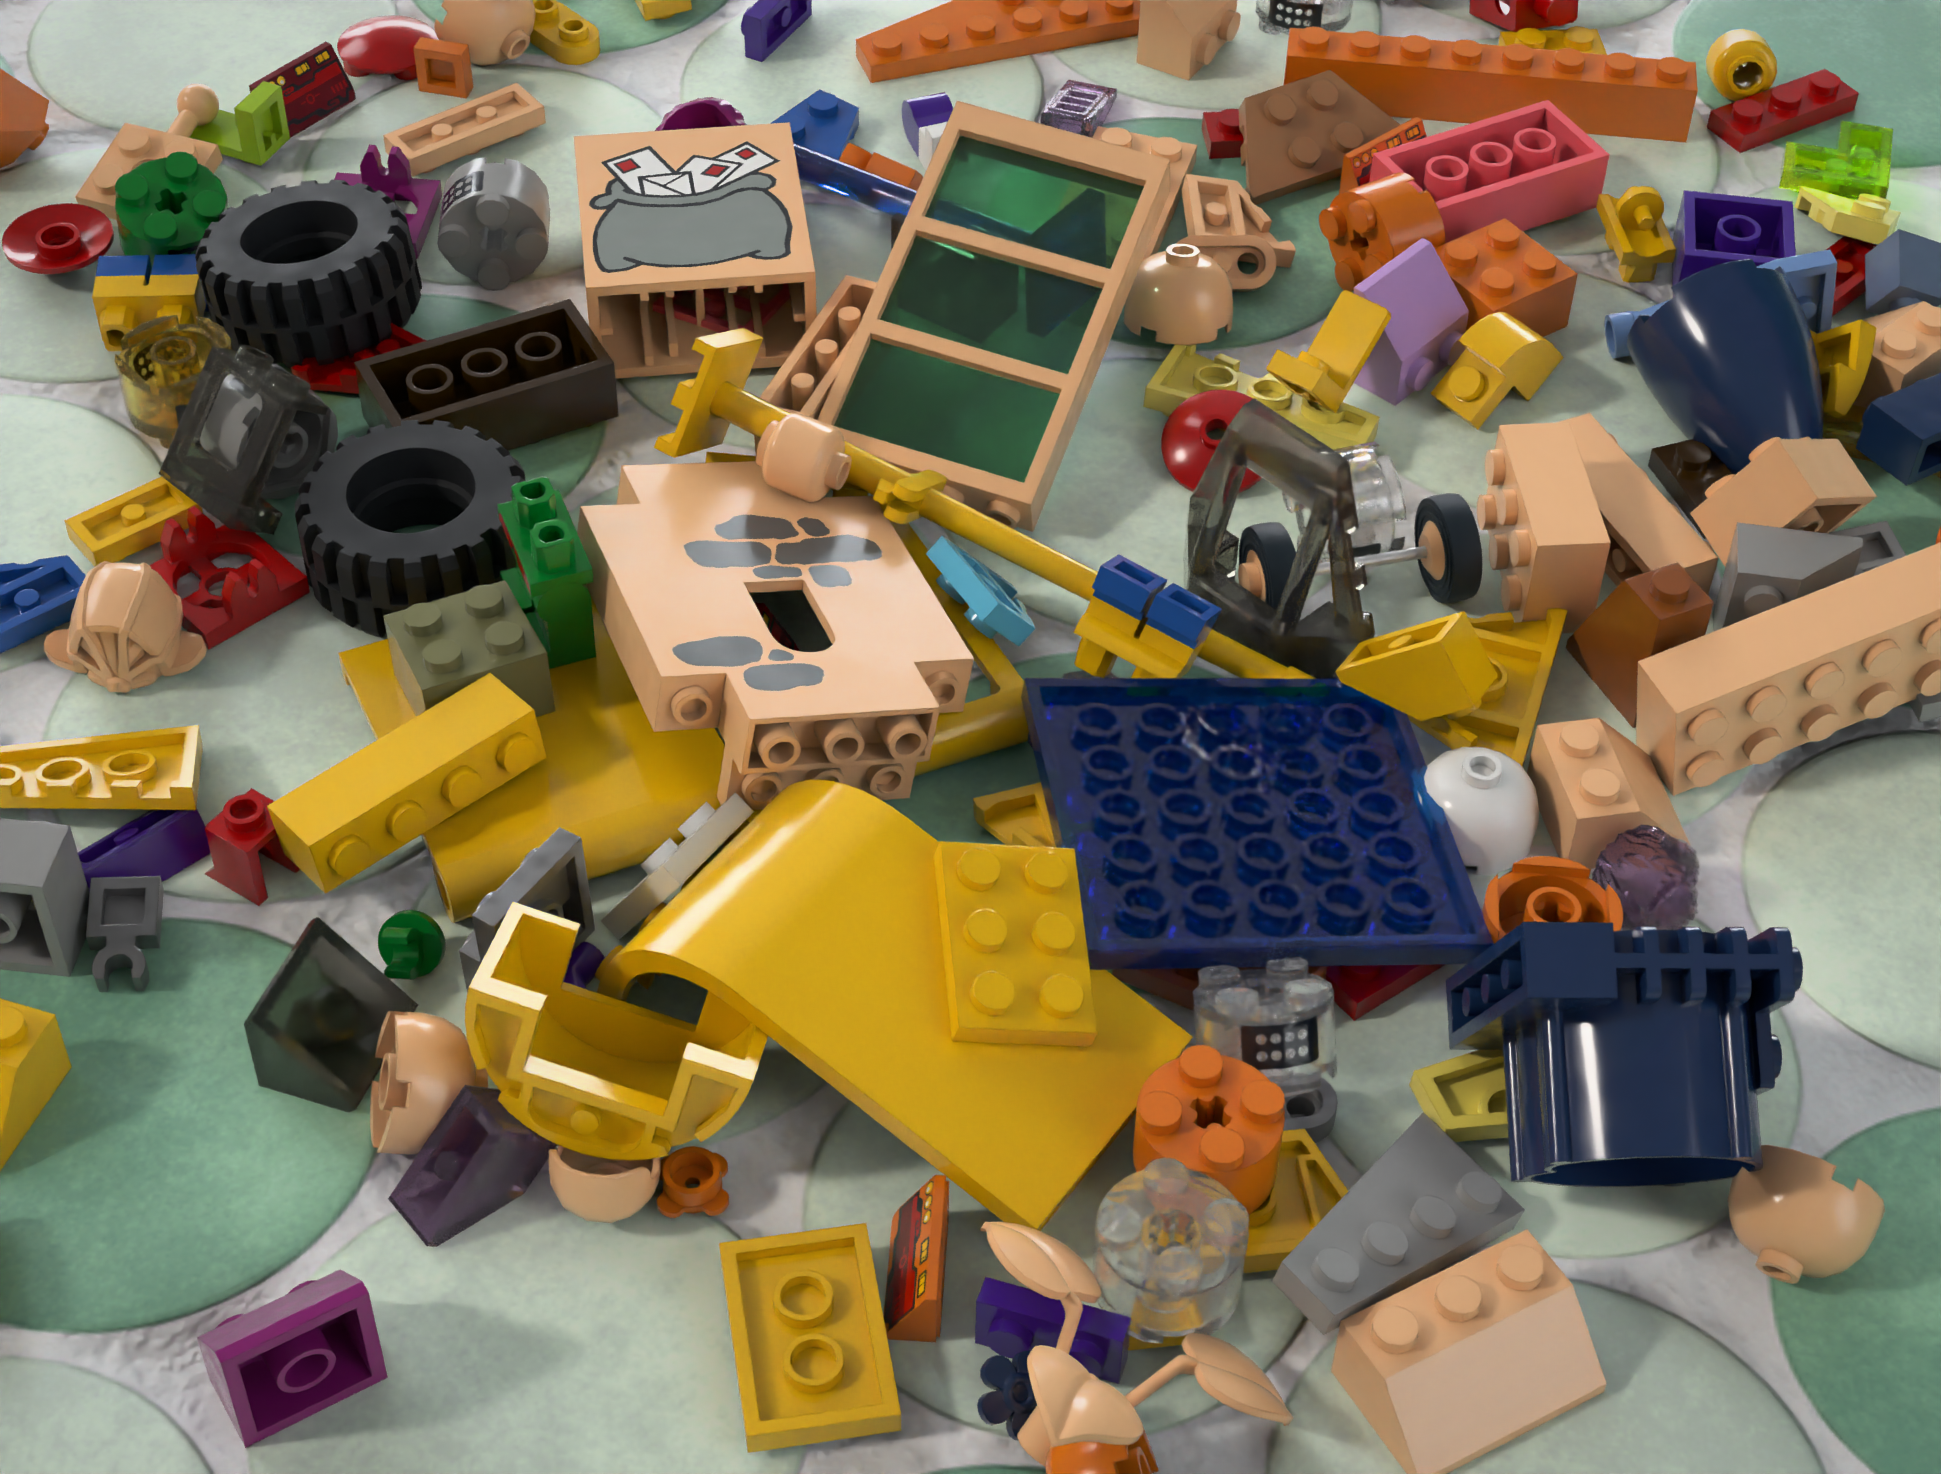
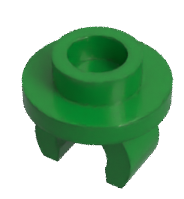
M403 910L395 913L385 921L378 934V949L382 959L388 965L384 970V978L414 980L417 977L429 974L441 963L445 955L446 942L443 931L433 918L420 911Z

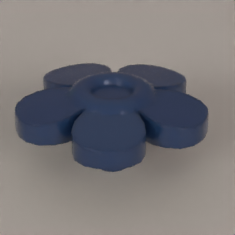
M1026 1350L1017 1353L1012 1362L1003 1355L992 1356L984 1362L980 1370V1377L987 1387L996 1390L985 1393L978 1399L977 1409L981 1419L991 1426L1006 1421V1430L1009 1436L1017 1441L1018 1432L1037 1406L1027 1368V1357L1031 1351Z

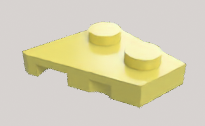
M1804 186L1800 187L1794 206L1799 210L1810 211L1808 217L1821 223L1824 228L1832 233L1877 245L1895 232L1901 213L1889 209L1891 201L1878 196L1860 194L1858 200H1853Z

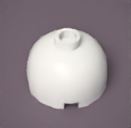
M1460 747L1441 754L1421 771L1408 803V836L1420 854L1439 867L1454 871L1455 863L1464 866H1477L1475 875H1492L1513 868V863L1528 856L1539 822L1536 788L1528 774L1518 762L1506 754L1485 747Z

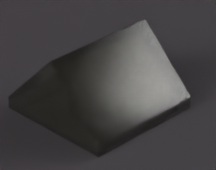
M316 917L309 922L244 1022L258 1085L348 1113L356 1110L381 1069L383 1058H375L382 1023L388 1011L415 1012L419 1005L325 922Z

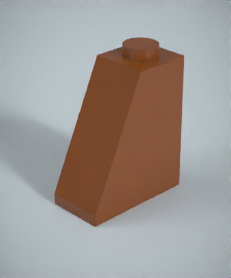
M1678 562L1624 579L1567 639L1566 649L1632 728H1635L1637 720L1638 661L1704 636L1714 602Z

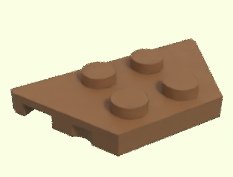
M1331 70L1246 97L1239 107V130L1244 138L1240 152L1241 166H1246L1247 187L1245 190L1250 195L1251 201L1258 205L1341 176L1345 154L1398 127L1400 124Z

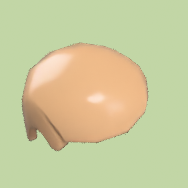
M558 1146L557 1150L550 1149L548 1151L551 1187L564 1209L586 1221L613 1223L632 1216L652 1198L660 1180V1157L644 1160H612L578 1153L562 1146Z

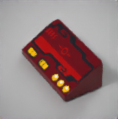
M328 42L320 44L249 85L250 93L263 81L281 86L290 138L356 99L353 86L332 45Z

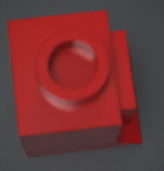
M251 788L247 793L231 798L224 805L223 811L206 824L205 832L214 866L205 875L260 906L268 899L258 852L294 873L301 869L284 854L267 808L274 801Z

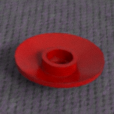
M72 203L53 204L36 208L15 219L3 234L2 247L8 261L22 270L38 274H60L84 268L97 261L99 256H104L113 243L114 231L109 218L93 207Z
M1210 390L1188 398L1169 416L1161 437L1163 460L1172 477L1184 488L1210 497L1235 495L1255 485L1270 469L1277 449L1275 426L1266 409L1248 395L1232 390ZM1215 429H1225L1228 431L1227 435L1219 440H1213L1207 436L1208 432Z

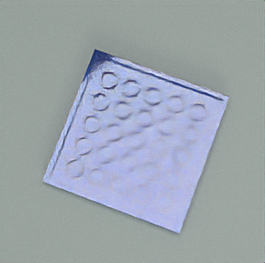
M1024 678L1021 699L1056 848L1075 849L1090 970L1468 964L1494 944L1443 808L1427 792L1424 781L1427 765L1407 714L1341 683L1339 679ZM1418 793L1422 798V804L1419 801Z

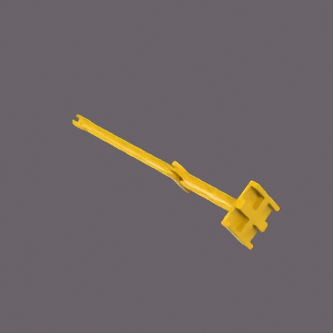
M740 328L695 339L692 349L704 355L696 378L678 383L671 405L683 410L676 431L659 436L654 446L655 449L676 458L723 443L730 423L761 438L771 421L776 420L780 422L785 416L791 414L744 390L763 337L745 328ZM845 441L844 454L852 458L846 482L874 495L873 500L881 504L888 503L883 515L890 521L898 524H907L924 517L1090 602L1095 591L1092 586L1098 571L941 493L948 480L941 473L933 470L908 473ZM1211 629L1197 655L1273 694L1274 699L1311 718L1316 716L1322 703L1300 693L1301 690L1321 699L1328 693L1330 688L1329 684L1293 666L1288 668Z

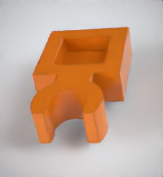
M851 143L847 144L839 159L841 164L850 167V173L879 184L876 192L900 206H905L907 200L913 202L923 179V176L917 170L874 152L871 154Z

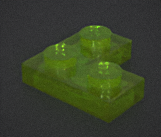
M1841 121L1836 140V149L1786 141L1782 157L1779 188L1790 189L1799 193L1800 187L1804 186L1853 200H1858L1860 194H1869L1886 199L1890 180L1893 128Z

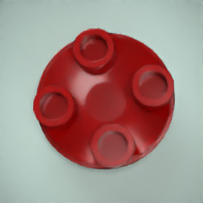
M398 15L378 16L360 21L346 29L338 39L337 50L340 58L343 60L344 70L350 76L363 77L369 74H394L398 79L412 80L417 78L414 46L420 37L437 39L433 28L421 20Z

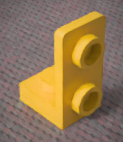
M1344 290L1340 293L1308 351H1301L1299 356L1295 358L1277 349L1266 370L1291 392L1336 413L1390 321L1391 313L1374 302Z

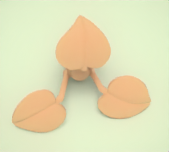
M985 1222L981 1227L980 1231L987 1232V1240L994 1254L1016 1280L1038 1294L1060 1300L1065 1310V1320L1056 1348L1043 1345L1035 1346L1027 1357L1029 1378L1037 1406L1018 1432L1017 1437L1023 1449L1043 1466H1045L1050 1446L1057 1447L1076 1442L1129 1445L1138 1441L1143 1433V1424L1134 1407L1180 1374L1195 1375L1200 1386L1210 1396L1237 1411L1280 1422L1284 1426L1289 1425L1294 1419L1270 1379L1249 1357L1233 1345L1202 1333L1187 1334L1181 1344L1186 1355L1177 1356L1124 1396L1111 1385L1098 1380L1079 1361L1069 1355L1083 1311L1081 1301L1096 1303L1101 1296L1099 1283L1087 1264L1059 1240L1031 1227L1007 1222Z

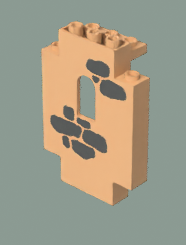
M756 461L621 465L617 504L580 506L577 534L593 569L594 582L587 583V588L653 731L719 729L725 741L717 798L721 805L736 792L752 810H761L789 785L799 781L817 779L847 784L863 790L880 800L910 798L917 762L929 761L939 713L963 712L974 658L889 519L884 517V511L877 501L873 500V496L823 497L815 502H807L770 487L764 481L762 467H759ZM802 590L829 637L832 646L824 651L799 652L781 645L771 635L749 593Z

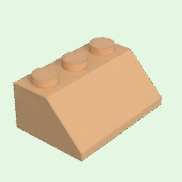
M1528 1229L1341 1320L1331 1372L1406 1474H1447L1596 1397L1605 1391L1607 1384L1573 1284Z

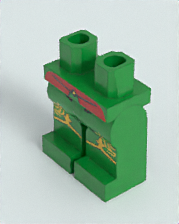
M547 477L515 483L511 487L513 501L497 504L499 520L516 559V568L500 571L501 581L505 580L545 648L549 669L596 657L592 603L591 595L586 585L587 583L594 582L593 569L559 489L553 490Z

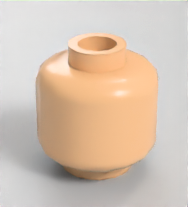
M800 413L789 414L780 422L776 420L771 421L762 434L756 452V464L762 467L763 479L770 487L807 502H815L822 499L831 488L835 490L841 489L848 477L852 458L844 454L845 441L839 429Z

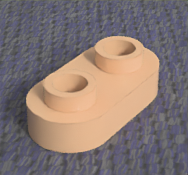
M1193 235L1185 237L1176 243L1195 246L1199 249V253L1212 258L1218 263L1229 277L1232 284V292H1251L1260 289L1272 278L1276 269V255L1272 246L1265 239L1256 235ZM1250 256L1256 263L1255 272L1252 274L1242 273L1237 265L1239 257Z

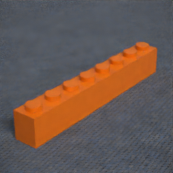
M1320 27L1289 29L1284 85L1331 70L1390 117L1412 119L1418 117L1423 120L1471 124L1549 100L1586 134L1676 142L1687 141L1698 92L1696 62H1687L1675 57H1665L1662 59L1632 57L1626 53L1605 55L1582 53L1571 48L1560 50L1534 49L1522 44H1511L1508 46L1479 44L1472 40L1452 42L1429 40L1418 35L1394 37L1377 35L1369 31H1358L1355 33L1326 31Z

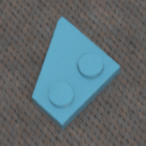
M941 536L927 551L926 555L942 573L936 579V582L954 600L962 605L965 602L968 604L969 608L964 613V616L986 637L992 639L998 632L1017 646H1020L1036 629L1031 618L1026 614L1027 610L1024 604L1016 597L1011 600L1017 594V590L1010 582L944 536Z

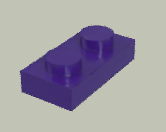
M758 0L753 6L749 7L743 14L741 22V32L745 40V57L763 62L812 15V0Z
M985 1277L976 1300L975 1343L990 1347L997 1354L1012 1359L1017 1353L1025 1350L1031 1351L1035 1346L1043 1345L1056 1348L1065 1320L1064 1307L1060 1300L1045 1297L1028 1288ZM1083 1304L1082 1315L1069 1355L1079 1361L1089 1373L1094 1374L1097 1378L1119 1384L1128 1358L1131 1317Z

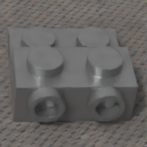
M559 827L539 848H534L525 856L520 867L496 891L488 893L481 900L476 911L472 914L474 930L459 950L467 993L512 902L579 923L580 927L573 950L595 931L581 837Z

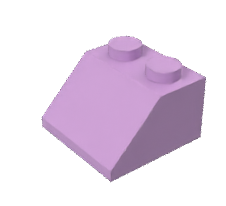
M1421 238L1354 287V294L1386 308L1391 313L1390 321L1354 381L1360 387L1396 406L1414 391L1422 390L1433 376L1446 366H1452L1464 352L1465 347L1458 340L1466 332L1469 310L1435 248L1428 240Z

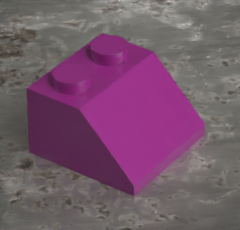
M341 1269L319 1280L303 1282L294 1287L287 1295L247 1314L232 1316L221 1322L215 1329L197 1337L209 1379L245 1448L388 1378L369 1292L363 1281Z

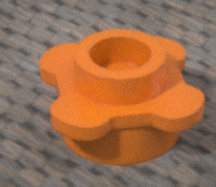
M695 1146L678 1149L661 1159L660 1180L663 1181V1193L657 1198L659 1212L669 1218H677L684 1212L690 1214L705 1212L710 1216L724 1212L729 1205V1194L722 1189V1178L728 1172L726 1159L720 1154ZM689 1184H699L696 1188L686 1187Z

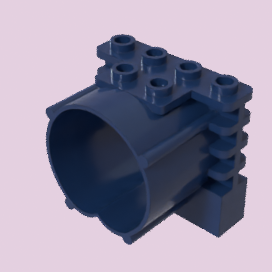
M1523 922L1446 980L1449 1048L1451 1050H1503L1511 1182H1533L1574 1187L1683 1186L1688 1183L1733 1178L1737 1176L1742 1167L1748 1172L1761 1170L1763 1168L1757 1095L1775 1087V1078L1779 1076L1782 1066L1781 1044L1775 1034H1771L1770 1013L1793 1001L1795 992L1799 990L1802 983V957L1798 948L1792 947L1791 933L1787 927H1770L1748 940L1744 927H1725L1717 933L1702 932L1700 927L1682 926L1677 930H1657L1655 926H1637L1633 930L1614 931L1613 923Z

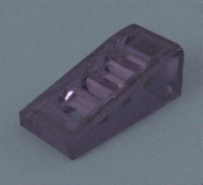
M1068 80L1046 104L1041 113L1040 124L1092 138L1097 127H1102L1117 98V89Z

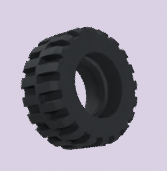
M316 180L302 181L299 186L286 188V185L271 188L270 193L261 196L254 194L243 199L242 205L237 208H228L220 214L218 223L212 222L208 226L203 238L200 240L195 256L197 262L196 269L218 338L239 356L249 361L254 358L260 364L284 363L288 368H292L295 365H302L305 358L316 357L319 366L335 363L334 359L347 355L349 358H353L355 353L363 351L373 344L377 346L380 342L390 339L392 334L391 323L403 328L408 323L411 314H414L421 298V277L407 218L403 210L380 190L376 192L370 186L361 183L351 186L345 180H330L329 183H317Z
M418 420L401 421V426L386 428L382 424L368 428L367 435L359 438L351 435L340 441L336 447V452L326 451L312 467L313 471L307 473L298 490L299 497L295 502V519L308 584L313 588L314 597L322 607L333 612L334 617L352 628L360 624L361 630L367 634L382 638L387 633L384 615L405 610L414 604L428 603L463 593L479 585H490L500 582V571L516 568L515 556L499 520L497 504L513 501L511 487L515 483L526 481L525 472L507 449L493 438L486 441L485 435L473 428L465 426L462 430L455 429L451 422L434 420L433 425H420ZM414 525H442L422 532L393 533V531Z

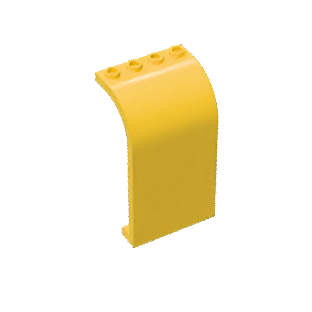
M821 779L804 780L789 785L750 823L745 820L727 838L722 850L709 863L705 861L684 882L680 892L668 904L662 902L653 909L642 923L638 934L625 947L622 945L616 946L598 967L595 973V978L600 981L597 993L624 1002L627 1000L630 988L636 982L648 989L652 985L655 974L661 976L663 973L674 975L708 990L748 1019L1003 1222L1031 1227L1038 1231L1045 1227L1135 1116L1140 1090L1149 1076L1162 1065L1179 1058L1193 1038L1192 1035L1088 956L1098 1034L1090 1047L952 1041L934 866V853L940 842L879 798L847 784Z

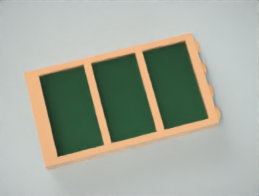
M957 101L817 420L839 429L845 441L908 473H919L924 470H933L941 473L948 479L941 493L1013 529L1019 527L1033 532L1169 195L1170 159Z

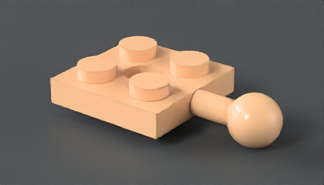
M191 84L183 88L177 98L179 114L167 132L124 123L75 196L78 204L93 207L104 213L108 218L117 220L115 185L119 177L129 173L144 162L167 158V156L174 152L192 154L197 159L198 164L206 166L214 174L223 160L218 144L189 137L197 126L206 125L217 116L219 100L215 92L203 84Z

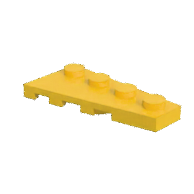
M199 725L0 746V808L196 810L203 752Z

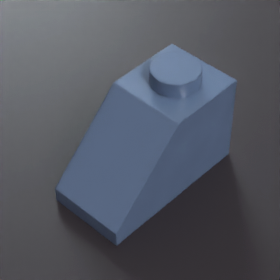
M1898 229L1865 254L1866 311L1880 315L1922 301L1935 307L1941 304V243Z

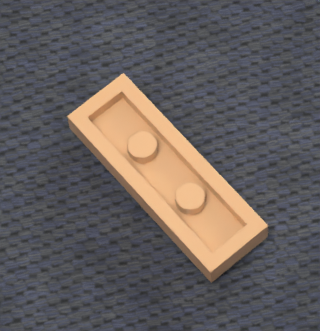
M514 83L383 135L385 151L389 155L392 146L399 147L409 160L411 176L414 177L421 173L431 172L437 167L463 156L476 154L483 148L508 138L518 137L528 130L545 124L544 106L518 83Z

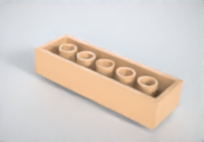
M1941 542L1638 661L1636 745L1649 754L1659 777L1671 794L1675 796L1695 787L1711 785L1722 776L1752 764L1766 763L1782 752L1810 741H1821L1832 735L1835 731L1867 718L1881 717L1892 708L1915 700L1917 694L1922 693L1924 696H1933L1940 693Z

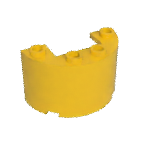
M512 902L468 988L465 1003L466 1036L472 1058L477 1070L485 1068L489 1077L501 1093L498 1101L523 1125L559 1146L589 1156L612 1160H644L668 1156L671 1147L687 1143L695 1138L703 1142L728 1123L739 1110L749 1093L768 1035L709 991L698 1024L695 1025L564 982L580 924Z

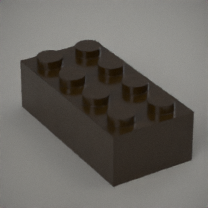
M571 299L354 362L362 414L370 428L382 424L386 428L401 426V421L418 420L420 425H433L434 420L451 422L455 429L462 430L467 426L478 430L485 435L486 441L493 438L509 451L619 417L614 362Z

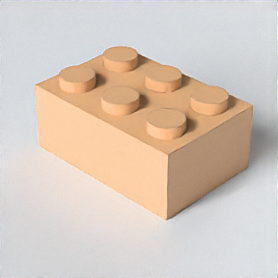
M1570 422L1499 425L1495 450H1488L1486 453L1485 474L1488 488L1486 495H1479L1477 520L1481 530H1488L1492 570H1500L1503 609L1505 611H1512L1515 622L1545 620L1548 609H1566L1568 611L1563 633H1574L1596 610L1611 541Z

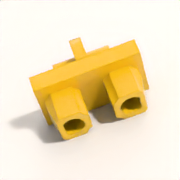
M1632 186L1619 199L1609 194H1599L1596 209L1606 230L1605 240L1609 249L1615 251L1620 262L1618 271L1622 280L1627 283L1654 280L1658 263H1673L1676 253L1675 245L1662 219L1664 202L1659 192L1652 187Z

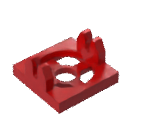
M195 506L189 508L187 512L189 527L187 535L181 525L173 518L165 521L160 539L164 558L150 565L151 569L159 573L176 595H178L177 582L181 577L192 572L201 580L199 582V590L183 599L181 598L183 608L181 626L188 632L202 635L208 650L310 593L307 576L239 518H235L216 529L215 523ZM225 553L249 555L253 559L237 569L230 567L217 568L211 562ZM224 581L221 596L212 595L208 592L213 584Z

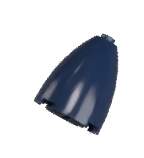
M1753 259L1730 261L1712 266L1673 285L1671 289L1675 297L1666 302L1650 317L1649 315H1639L1628 334L1627 348L1647 387L1681 432L1689 440L1693 439L1705 444L1710 449L1711 454L1721 460L1732 474H1737L1751 462L1748 458L1749 454L1757 446L1771 438L1801 439L1803 437H1810L1811 439H1823V392L1815 345L1804 311L1787 275L1780 266L1775 270L1757 268Z

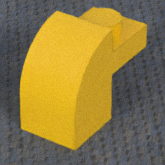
M1505 312L1493 313L1476 322L1461 336L1458 341L1465 347L1464 352L1430 394L1439 403L1478 430L1510 390L1529 401L1564 357L1551 342Z

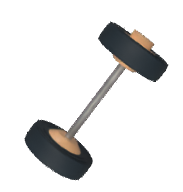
M1454 493L1433 495L1423 499L1419 503L1415 516V548L1300 567L1291 537L1281 523L1267 522L1245 528L1239 544L1238 578L1247 609L1256 628L1262 633H1275L1292 629L1298 625L1303 603L1302 578L1411 560H1418L1422 578L1431 596L1437 602L1452 603L1474 597L1481 584L1482 549L1477 524L1468 503L1462 496Z

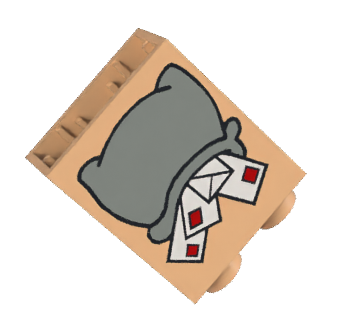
M790 122L574 136L589 327L614 362L615 378L698 373L704 355L692 349L695 339L719 333L701 327V320L705 319L704 303L711 300L704 297L703 289L723 288L718 290L724 291L725 314L719 318L728 321L729 331L738 329L737 324L744 326L753 318L754 333L763 337L752 369L781 367L817 317L815 266ZM783 283H788L790 299L762 327L759 302L767 304L783 289ZM748 286V289H737V287ZM693 290V293L685 291L673 303L674 291ZM733 294L750 299L751 312L736 308ZM662 295L664 296L665 315L653 311V303ZM673 304L695 310L697 325L676 319L674 317Z

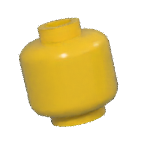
M1738 29L1721 35L1711 45L1706 58V70L1718 93L1728 100L1738 101L1768 90L1773 85L1777 74V59L1763 37L1754 31Z

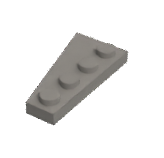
M1423 1112L1282 1261L1272 1282L1325 1335L1338 1328L1341 1320L1422 1281L1513 1230L1525 1209Z

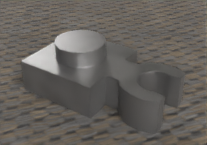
M160 876L91 878L86 939L90 950H100L92 963V972L99 992H108L110 974L121 967L132 969V980L136 991H144L147 987L149 970L144 954L140 949L160 948L164 894Z

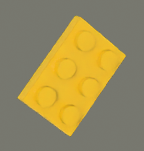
M940 841L934 853V866L952 1041L1090 1047L1098 1034L1075 849Z
M866 1223L719 1243L748 1453L901 1431L900 1404Z

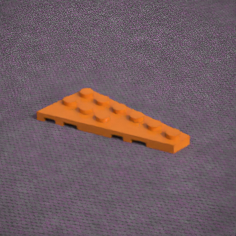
M952 0L856 39V57L870 83L1137 36L1139 32L1140 0Z

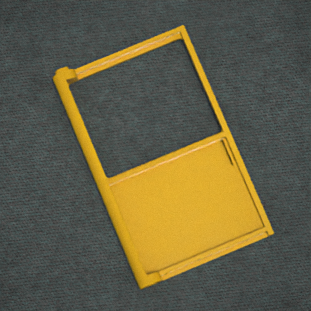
M879 503V505L881 506L882 510L885 511L886 506H887L888 503H886V504H881V503ZM890 521L969 649L974 661L990 682V696L965 703L963 712L939 713L929 761L917 762L914 777L1026 742L1029 731L1040 729V724L1046 720V710L1039 691L1035 687L1028 688L994 639L986 637L967 620L964 613L969 608L966 602L964 605L960 604L939 586L936 579L942 573L926 555L928 549L910 524H898ZM592 597L596 657L549 669L555 712L536 717L547 757L421 835L431 856L434 876L442 903L452 923L471 918L481 900L488 893L496 891L520 867L525 856L534 848H539L559 827L581 837L587 878L591 880L642 864L668 838H671L678 846L686 839L678 828L706 801L714 810L721 806L717 798L725 745L715 728L653 731ZM388 639L338 653L344 680L347 686L351 685L376 740L416 717L394 674ZM763 809L753 810L754 812L746 820L750 823Z

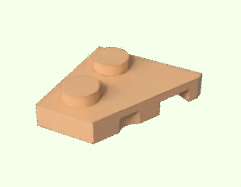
M1186 174L1181 193L1188 236L1256 235L1265 239L1272 246L1276 255V266L1291 267L1296 252L1294 244L1290 240L1278 242L1269 232L1272 223L1271 218L1262 208L1256 206L1251 201L1250 195L1238 181ZM1241 256L1238 261L1255 263L1254 259L1250 256Z

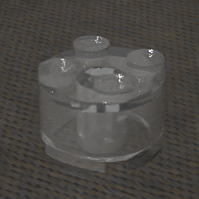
M1172 1158L1155 1159L1148 1163L1144 1170L1135 1172L1119 1181L1102 1200L1096 1216L1092 1273L1101 1289V1296L1097 1300L1100 1309L1131 1318L1130 1336L1145 1342L1163 1344L1164 1337L1186 1336L1189 1333L1211 1335L1219 1330L1230 1319L1239 1302L1249 1236V1214L1246 1208L1221 1183L1201 1172L1187 1169L1183 1163Z

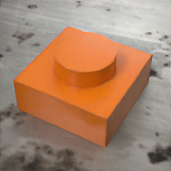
M420 37L413 48L419 91L467 99L474 88L469 45Z

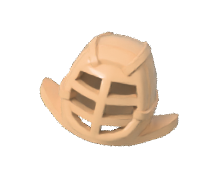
M104 561L91 569L80 586L71 614L69 629L55 630L48 634L44 641V652L49 660L58 667L77 673H87L88 678L92 682L106 687L109 692L127 693L131 689L149 686L155 683L157 678L162 675L165 677L173 676L191 670L205 657L207 647L202 635L181 630L183 618L181 597L174 594L159 573L151 569V566L144 562L139 565Z

